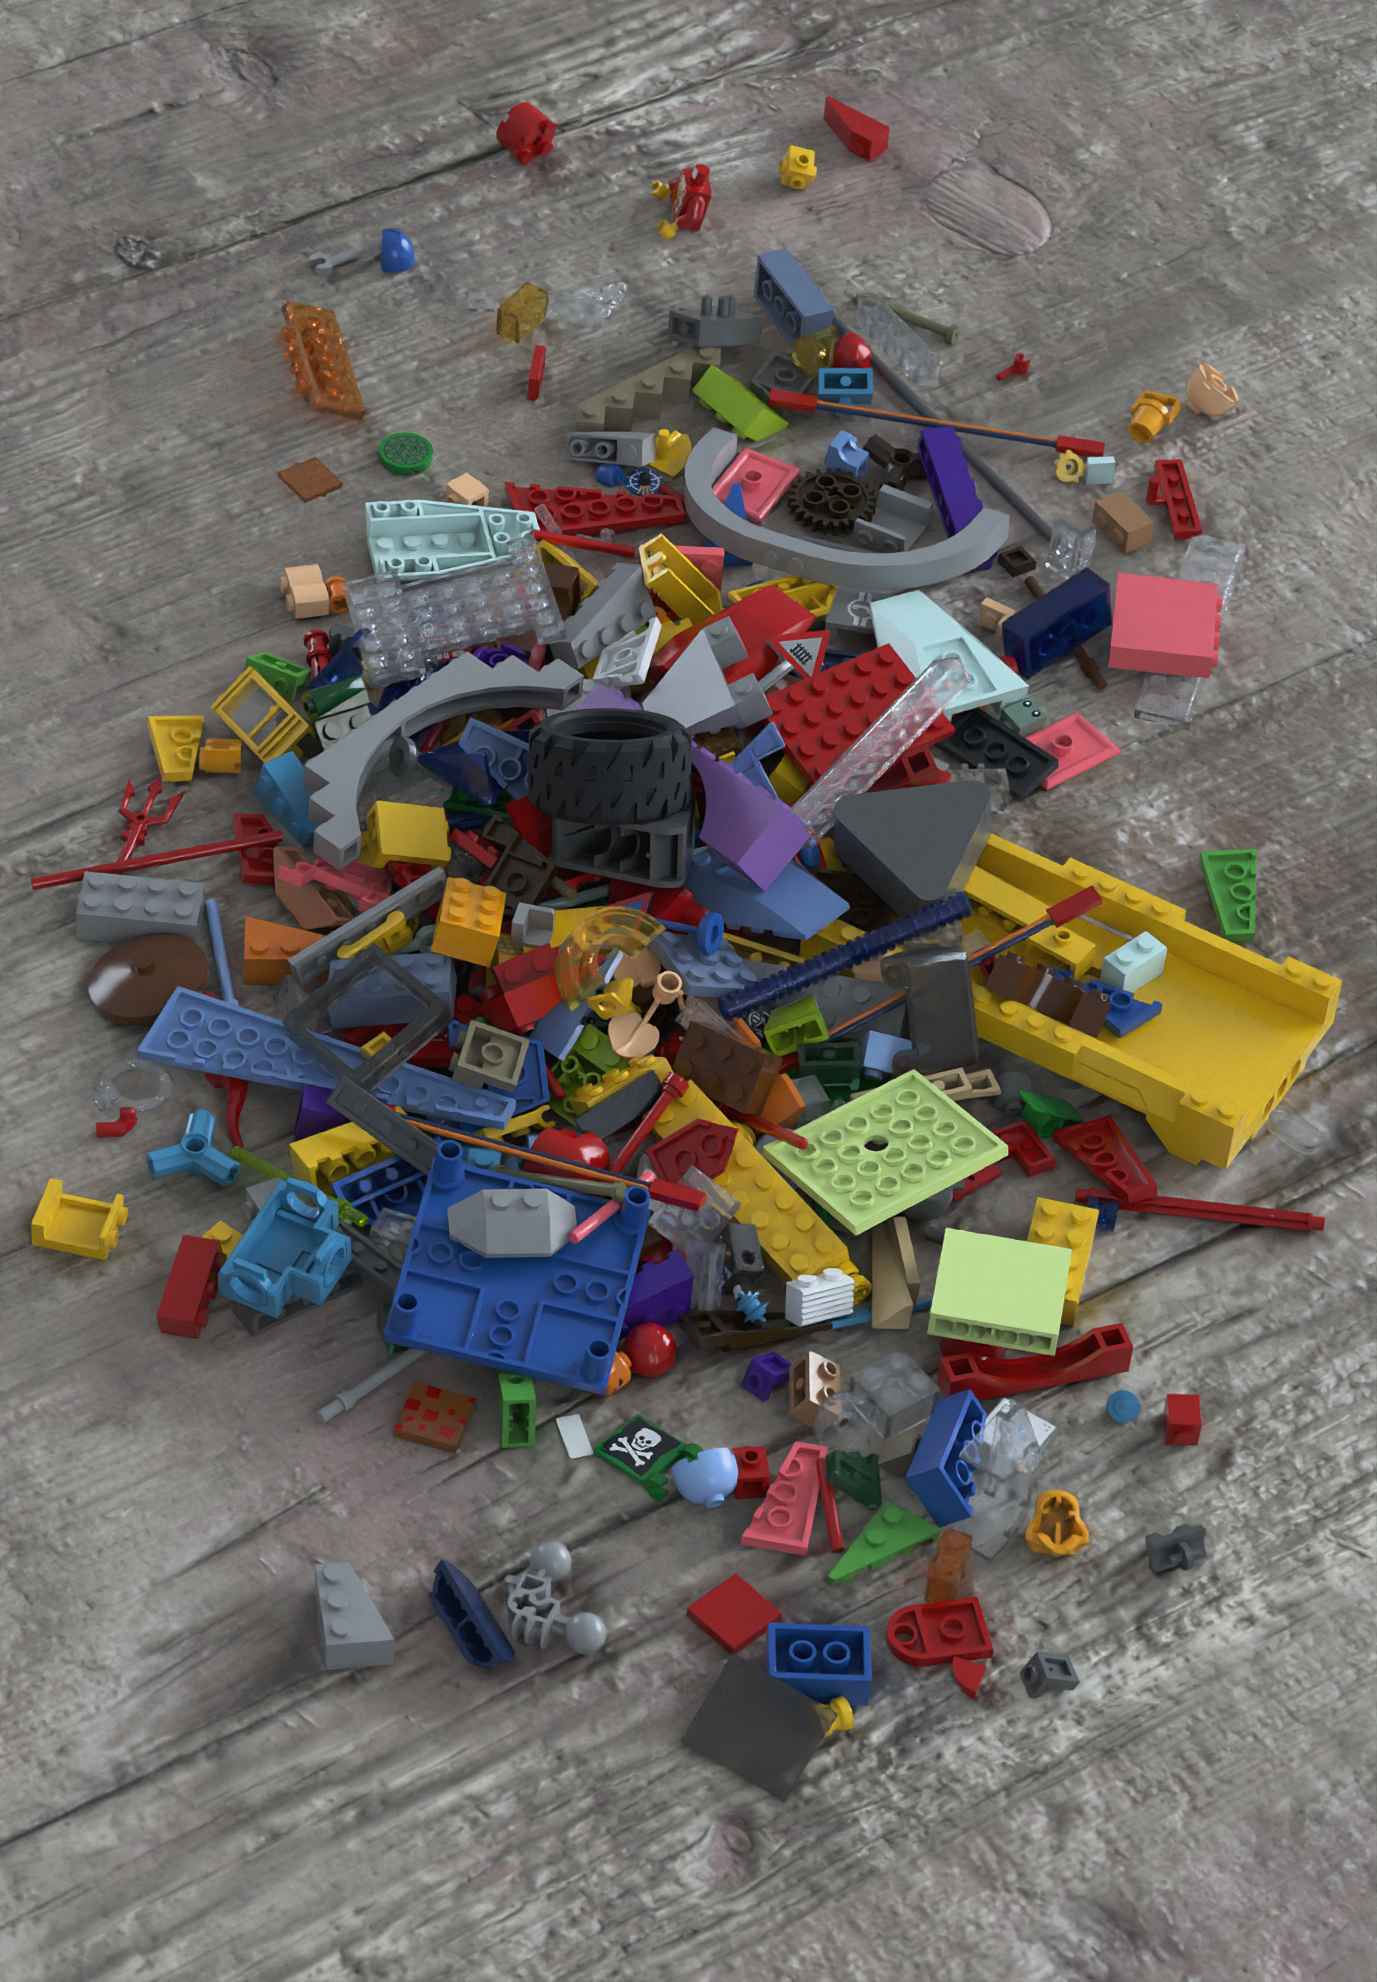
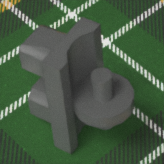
M1186 1523L1176 1526L1173 1533L1162 1536L1157 1532L1146 1535L1145 1545L1149 1555V1569L1153 1573L1175 1566H1180L1184 1571L1192 1569L1195 1560L1207 1557L1204 1544L1206 1529L1202 1525L1191 1528Z

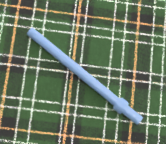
M209 899L205 902L222 1000L239 1006L238 1001L234 998L217 901Z

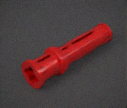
M311 630L304 635L303 641L304 646L308 649L306 661L312 667L314 687L319 688L331 684L328 665L332 657L331 652L327 649L329 643L328 634L322 630Z

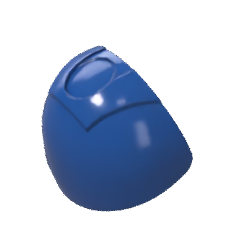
M393 228L383 229L381 270L397 273L410 269L415 263V251L409 238L400 230Z

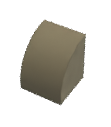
M911 1429L882 1439L878 1465L892 1474L906 1476L922 1436L915 1429Z

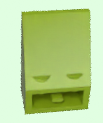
M589 1023L577 1038L564 1061L559 1059L552 1067L551 1072L564 1089L566 1096L563 1100L559 1101L549 1091L550 1101L547 1105L550 1106L551 1110L577 1128L573 1120L577 1115L569 1102V1099L576 1096L575 1091L589 1083H592L593 1086L603 1081L602 1075L613 1069L618 1068L621 1071L628 1067L630 1059L616 1055L612 1051L608 1036Z

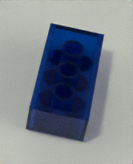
M1086 567L1002 622L1004 655H1007V657L1014 656L1021 676L1027 680L1112 625L1110 584Z

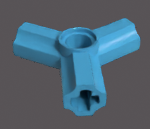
M197 1110L189 1115L186 1133L180 1144L146 1153V1161L152 1178L157 1179L185 1171L189 1174H203L221 1186H227L228 1188L236 1181L241 1171V1164L211 1147L216 1127V1117L206 1110Z

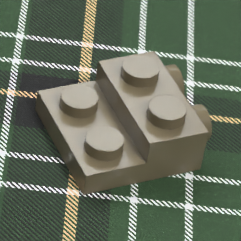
M471 1020L467 1031L461 1029L455 1047L460 1049V1053L454 1052L448 1067V1070L453 1071L451 1080L481 1090L483 1083L514 1093L530 1040Z

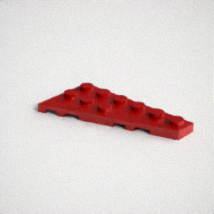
M505 482V492L512 510L535 512L540 531L580 537L686 522V512L679 496L645 494L642 497L627 496V492L617 491V495L602 494V490L559 486L555 490L540 489L538 484H530V488L515 487L514 482Z

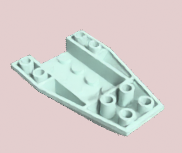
M427 500L365 503L367 544L377 583L443 580L484 574L527 561L540 543L530 540L529 537L532 529L540 530L535 512Z

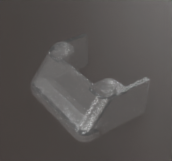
M1010 1399L959 1455L961 1459L987 1473L984 1493L972 1505V1517L956 1522L947 1532L946 1537L989 1563L1017 1533L1022 1534L1030 1522L1028 1512L1036 1467L1042 1457L1039 1453L1040 1446L1026 1408L1016 1400Z

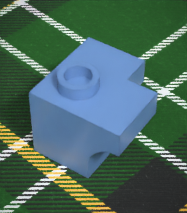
M841 430L829 444L828 452L824 459L826 470L830 468L832 473H836L838 469H841L844 475L851 471L852 478L858 476L863 478L867 474L869 452L857 447V437Z

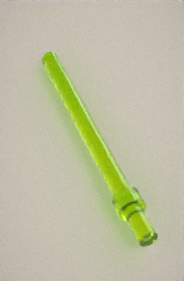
M235 1146L231 1150L233 1158L272 1179L281 1177L282 1180L287 1182L289 1177L301 1180L239 1146ZM323 1192L328 1199L337 1202L339 1218L342 1220L348 1219L359 1226H364L367 1223L368 1216L353 1208L352 1203L343 1198L336 1199Z

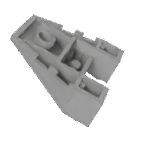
M729 616L703 628L642 703L644 711L649 710L662 714L681 723L690 731L692 739L695 738L694 734L709 731L711 734L721 733L720 728L736 725L737 729L744 728L773 714L754 673L729 685L727 684L722 669L749 657Z

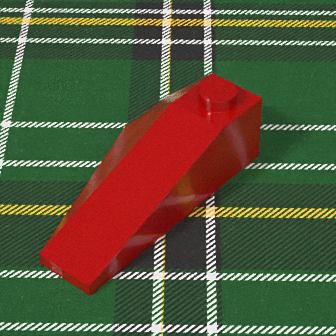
M600 954L503 993L477 1007L478 1012L497 1029L508 1033L516 1030L518 1035L534 1029L533 1023L548 1014L605 960L603 954Z

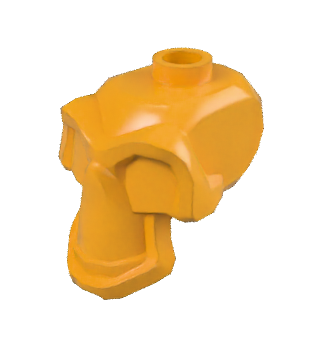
M1057 1489L1042 1492L1036 1497L1034 1518L1025 1530V1542L1028 1548L1035 1554L1052 1555L1055 1558L1062 1555L1073 1556L1085 1545L1089 1544V1532L1080 1519L1079 1504L1074 1495Z

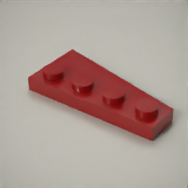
M1111 1115L1053 1131L1055 1143L1126 1202L1132 1203L1158 1195L1157 1184Z

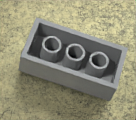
M85 871L76 910V939L123 943L143 935L168 933L186 937L198 944L205 910V883Z

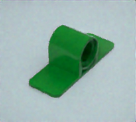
M1023 1090L1018 1091L1020 1097L1026 1102L1021 1112V1117L1023 1120L1025 1119L1040 1139L1051 1137L1053 1131L1059 1130L1066 1119L1077 1122L1084 1121L1074 1107L1065 1100Z

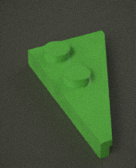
M886 1500L830 1572L827 1578V1585L833 1587L836 1584L846 1583L853 1579L855 1573L868 1567L872 1571L893 1561L897 1556L909 1554L914 1551V1546L930 1539L931 1542H935L940 1537L941 1528Z

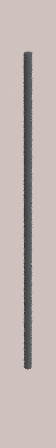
M835 315L834 319H832V327L841 336L853 332ZM871 350V365L924 418L942 420ZM960 438L963 456L1054 547L1060 546L1063 539Z

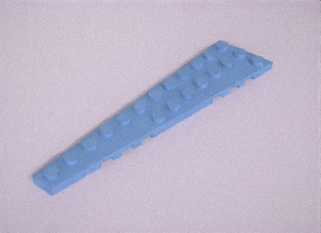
M177 986L137 1049V1059L303 1091L304 1085H309L333 1092L343 1076H346L382 1103L391 1106L399 1105L403 1111L500 1130L505 1129L516 1110L515 1099L482 1088L481 1090L452 1081V1078L399 1060L383 1072H380L361 1055V1047Z

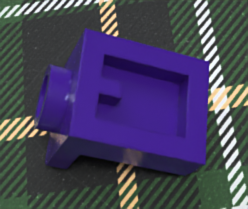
M774 1351L752 1358L741 1385L761 1401H767L775 1385L790 1381L789 1367L792 1364Z

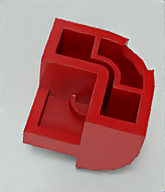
M548 1126L540 1133L530 1148L531 1150L603 1170H608L610 1167L611 1159L608 1149L602 1139L592 1131L578 1137L571 1130L561 1129L557 1131ZM526 1159L523 1168L525 1172L595 1182L600 1181V1179Z

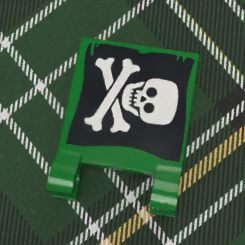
M636 1414L593 1450L594 1455L640 1483L648 1494L658 1502L668 1495V1490L663 1488L668 1483V1478L662 1473L679 1459L682 1460L687 1457L688 1463L697 1460V1453L703 1451L699 1445L683 1443L639 1414Z

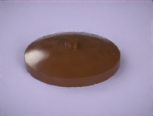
M148 934L127 940L104 954L95 964L89 975L88 992L95 1010L103 1018L125 1026L153 1025L177 986L204 994L209 984L210 969L205 953L194 941L176 934Z

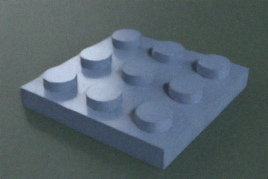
M668 931L663 933L649 932L645 943L667 971L675 972L680 976L682 980L680 989L684 991L686 996L761 1000L765 991L764 988L757 981L756 976L743 963L742 958L732 949L726 938L722 937L721 944L713 955H707L699 951L696 934H674Z

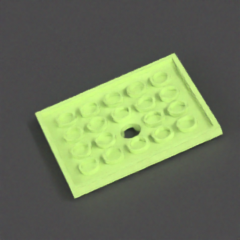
M915 1069L792 1131L808 1140L809 1144L806 1149L800 1150L778 1139L763 1146V1155L767 1160L855 1236L1008 1156L1007 1144ZM870 1141L875 1144H888L881 1151H870L864 1147Z

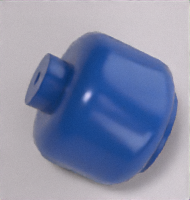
M603 463L598 467L595 474L596 481L607 487L623 484L625 480L624 470L617 464Z

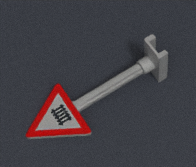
M823 630L769 636L766 639V643L777 653L783 662L758 682L763 692L765 693L790 671H793L801 680L820 673L830 631ZM736 725L720 728L721 733H716L717 738L713 743L718 747L726 740Z

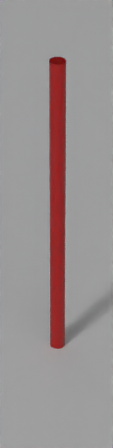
M281 830L31 878V885L33 890L83 881L85 871L120 874L283 842Z

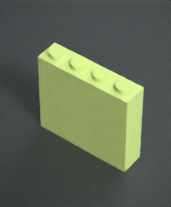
M946 1228L927 1334L1055 1356L1072 1249Z

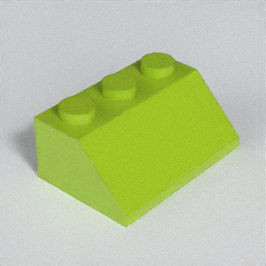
M713 365L708 368L692 390L700 397L698 402L709 411L712 408L717 411L714 416L726 425L731 423L734 426L732 431L743 440L749 437L757 442L786 428L789 424L741 382Z

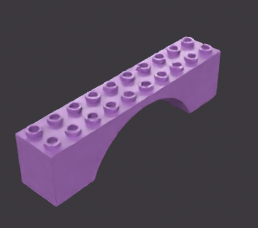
M598 682L576 710L595 708L642 710L643 708L630 697L624 700V694L611 685L608 689ZM692 740L691 773L701 776L706 793V814L699 838L728 867L765 892L809 839L810 835L802 828L805 822L791 812L789 814L788 812L791 808L781 799L771 800L772 795L760 785L752 787L753 782L741 772L733 774L735 770L725 761L720 759L719 762H715L716 757L704 747L696 749L698 745Z

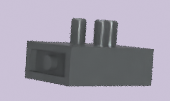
M727 294L726 296H720L718 299V309H712V296L703 295L701 309L687 310L679 308L678 310H670L668 337L697 347L755 345L760 343L762 318L736 310V295Z

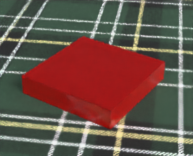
M736 1573L687 1608L686 1615L732 1657L767 1632L768 1623H780L782 1619V1613Z

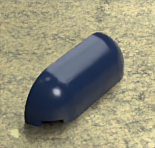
M441 1560L433 1573H436L433 1584V1592H429L432 1605L462 1655L468 1662L486 1669L499 1668L513 1661L515 1658L514 1650L476 1587L459 1569L449 1562Z

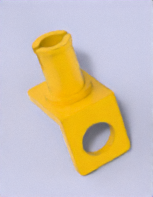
M631 977L610 981L604 988V994L587 998V1003L603 1020L630 1014V1011L637 1014L642 1013L641 1009L632 1002L633 979Z

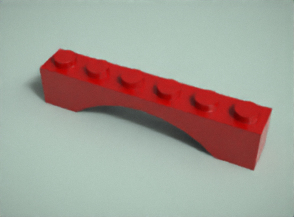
M927 744L898 756L880 771L850 787L815 798L827 822L823 827H813L816 835L834 828V805L844 796L934 785L941 782L939 770ZM814 799L791 802L787 805L791 808L790 811Z
M1123 1323L1092 1328L1079 1338L1056 1348L1055 1356L1038 1354L1015 1359H995L967 1352L941 1357L937 1385L943 1398L971 1389L977 1400L980 1401L1129 1372L1133 1345Z

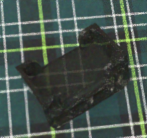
M954 945L914 947L881 958V975L886 985L895 989L905 988L912 1049H904L894 1055L892 1059L893 1079L913 1069L924 1077L973 1065L979 1057V1046L969 959L964 949Z

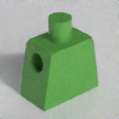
M508 1371L498 1374L497 1414L502 1448L535 1446L536 1395L532 1377ZM512 1412L520 1413L522 1415V1420L519 1422H512Z

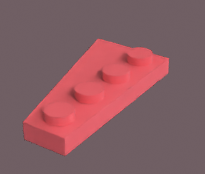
M795 1441L779 1470V1475L774 1484H771L761 1507H758L752 1523L743 1533L741 1545L807 1556L820 1491L815 1461L819 1458H826L828 1447Z

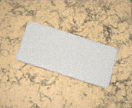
M575 1414L556 1418L569 1457L574 1459L593 1455L580 1415Z

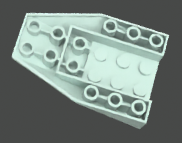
M920 590L869 604L877 647L879 648L888 643L892 646L949 721H951L952 715L987 704H990L996 714L1000 715L1004 708L1026 698L1029 685L981 641Z

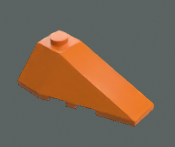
M741 1017L736 1019L729 1033L762 1048L760 1040ZM777 1073L760 1116H756L782 1128L793 1130L806 1105L786 1073L782 1075ZM750 1127L756 1137V1141L765 1134Z

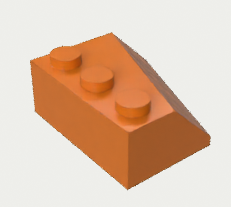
M245 916L244 985H298L294 980L287 960L326 935ZM329 969L304 985H328Z

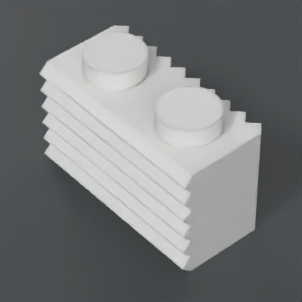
M827 1268L823 1271V1274L800 1275L797 1281L787 1282L785 1319L799 1327L852 1314V1308L854 1307L852 1296L855 1289L853 1278L842 1273L840 1269Z

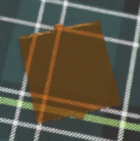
M317 457L301 463H294V466L278 472V477L304 503L321 496L326 497L328 493L343 487V483Z

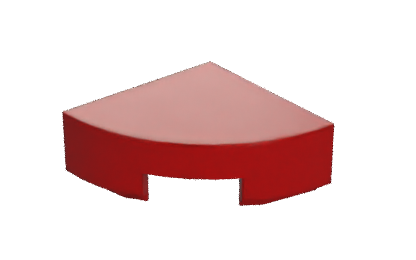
M954 1656L951 1669L952 1677H954L964 1694L975 1699L985 1675L986 1666Z

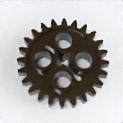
M827 468L826 473L816 469V474L807 471L806 478L798 476L797 482H792L791 488L788 490L787 507L790 508L789 514L795 515V522L802 521L803 528L811 525L812 532L822 529L823 535L828 531H832L834 536H837L838 531L848 535V529L854 531L857 518L872 522L873 515L876 512L877 496H874V489L869 488V482L861 483V476L852 478L851 471L844 475L841 469H838L836 473H832L830 468Z

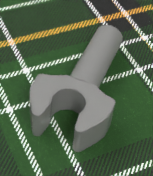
M350 249L329 257L321 252H317L309 258V268H315V276L332 275L333 266L357 259V252L355 249Z

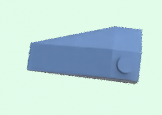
M470 717L458 745L516 800L527 796L529 744Z
M615 948L605 956V960L548 1014L533 1023L535 1028L525 1033L527 1037L543 1041V1049L564 1061L584 1028L581 1021L583 1015L587 1016L590 1011H593V1008L587 1003V998L596 996L598 988L603 990L607 986L624 953Z

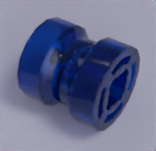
M1089 1196L1087 1207L1099 1210L1097 1224L1106 1231L1114 1232L1120 1202L1110 1200L1102 1203L1098 1197Z

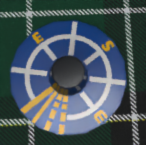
M646 468L630 471L624 480V484L630 492L641 496L659 493V486L665 483L660 473Z

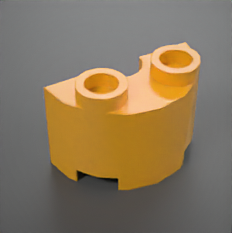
M206 738V747H200L199 770H205V773L241 774V739Z

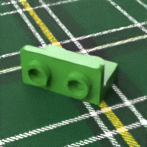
M263 651L247 657L244 668L245 671L251 666L288 703L294 701L297 687L310 681L312 673L310 669ZM261 687L257 690L259 692L267 694Z

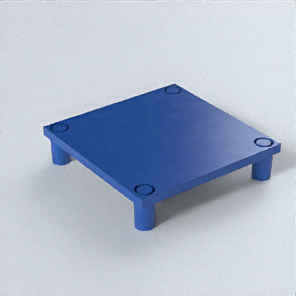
M453 1140L442 1141L438 1145L436 1157L432 1161L382 1341L605 1395L651 1212L648 1209L650 1193L642 1186L629 1187L625 1192L621 1209L580 1242L573 1244L569 1241L550 1257L485 1258L468 1249L459 1241L455 1242L450 1239L447 1208L481 1190L548 1189L575 1206L577 1227L610 1200L461 1164L462 1146Z

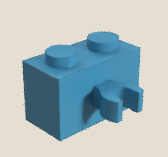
M819 368L817 375V399L849 406H855L854 404H871L873 396V368ZM835 412L836 419H840V413ZM850 415V419H854L855 415Z

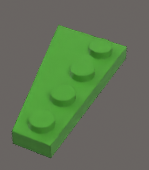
M1257 848L1200 852L1199 863L1223 939L1232 943L1254 941Z

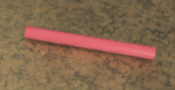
M648 1170L638 1179L653 1182L656 1176L652 1171ZM611 1199L568 1234L569 1240L573 1244L580 1242L621 1209L623 1201Z

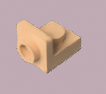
M986 597L981 603L978 624L995 631V644L1000 646L1006 638L1010 639L1016 630L1017 624L1014 623L1016 610Z

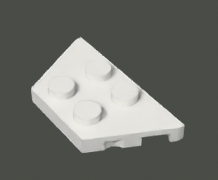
M657 617L649 620V628L641 634L636 635L634 631H631L619 641L612 643L602 650L593 677L595 684L599 682L608 688L611 685L617 687L644 683L662 627Z

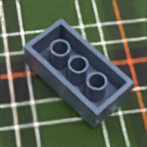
M787 248L758 254L754 298L795 352H807V357L829 352L830 340H832V319L835 317L833 306L825 300L821 290L816 288L810 280L808 273L803 271L797 259L791 255Z
M432 952L330 960L326 1002L332 1029L454 1019L457 977L453 957Z

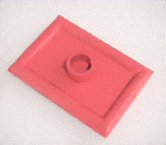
M744 447L712 489L719 501L724 505L733 484L740 483L746 519L761 525L791 487L792 482H795L802 473V469Z
M1078 712L1025 737L1058 759L1059 767L1040 784L1045 790H1049L1121 753V750Z

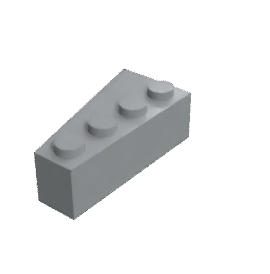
M616 563L611 569L613 573L607 579H602L598 583L596 592L590 598H585L579 605V611L574 616H569L548 639L554 660L559 658L570 667L579 669L600 655L603 649L619 641L631 631L637 630L650 619L657 616L648 587L645 585L641 565Z

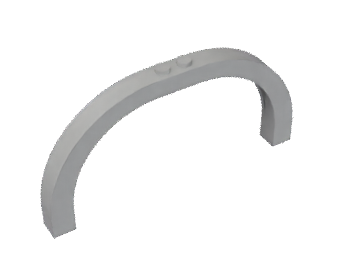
M712 428L692 449L685 465L684 502L686 511L693 524L706 538L720 548H724L725 551L747 561L823 584L867 590L906 589L931 585L955 578L978 567L988 560L1008 539L1010 515L984 507L962 531L932 546L896 553H858L832 549L754 525L735 515L719 501L712 489V485L717 477L736 458L737 434Z

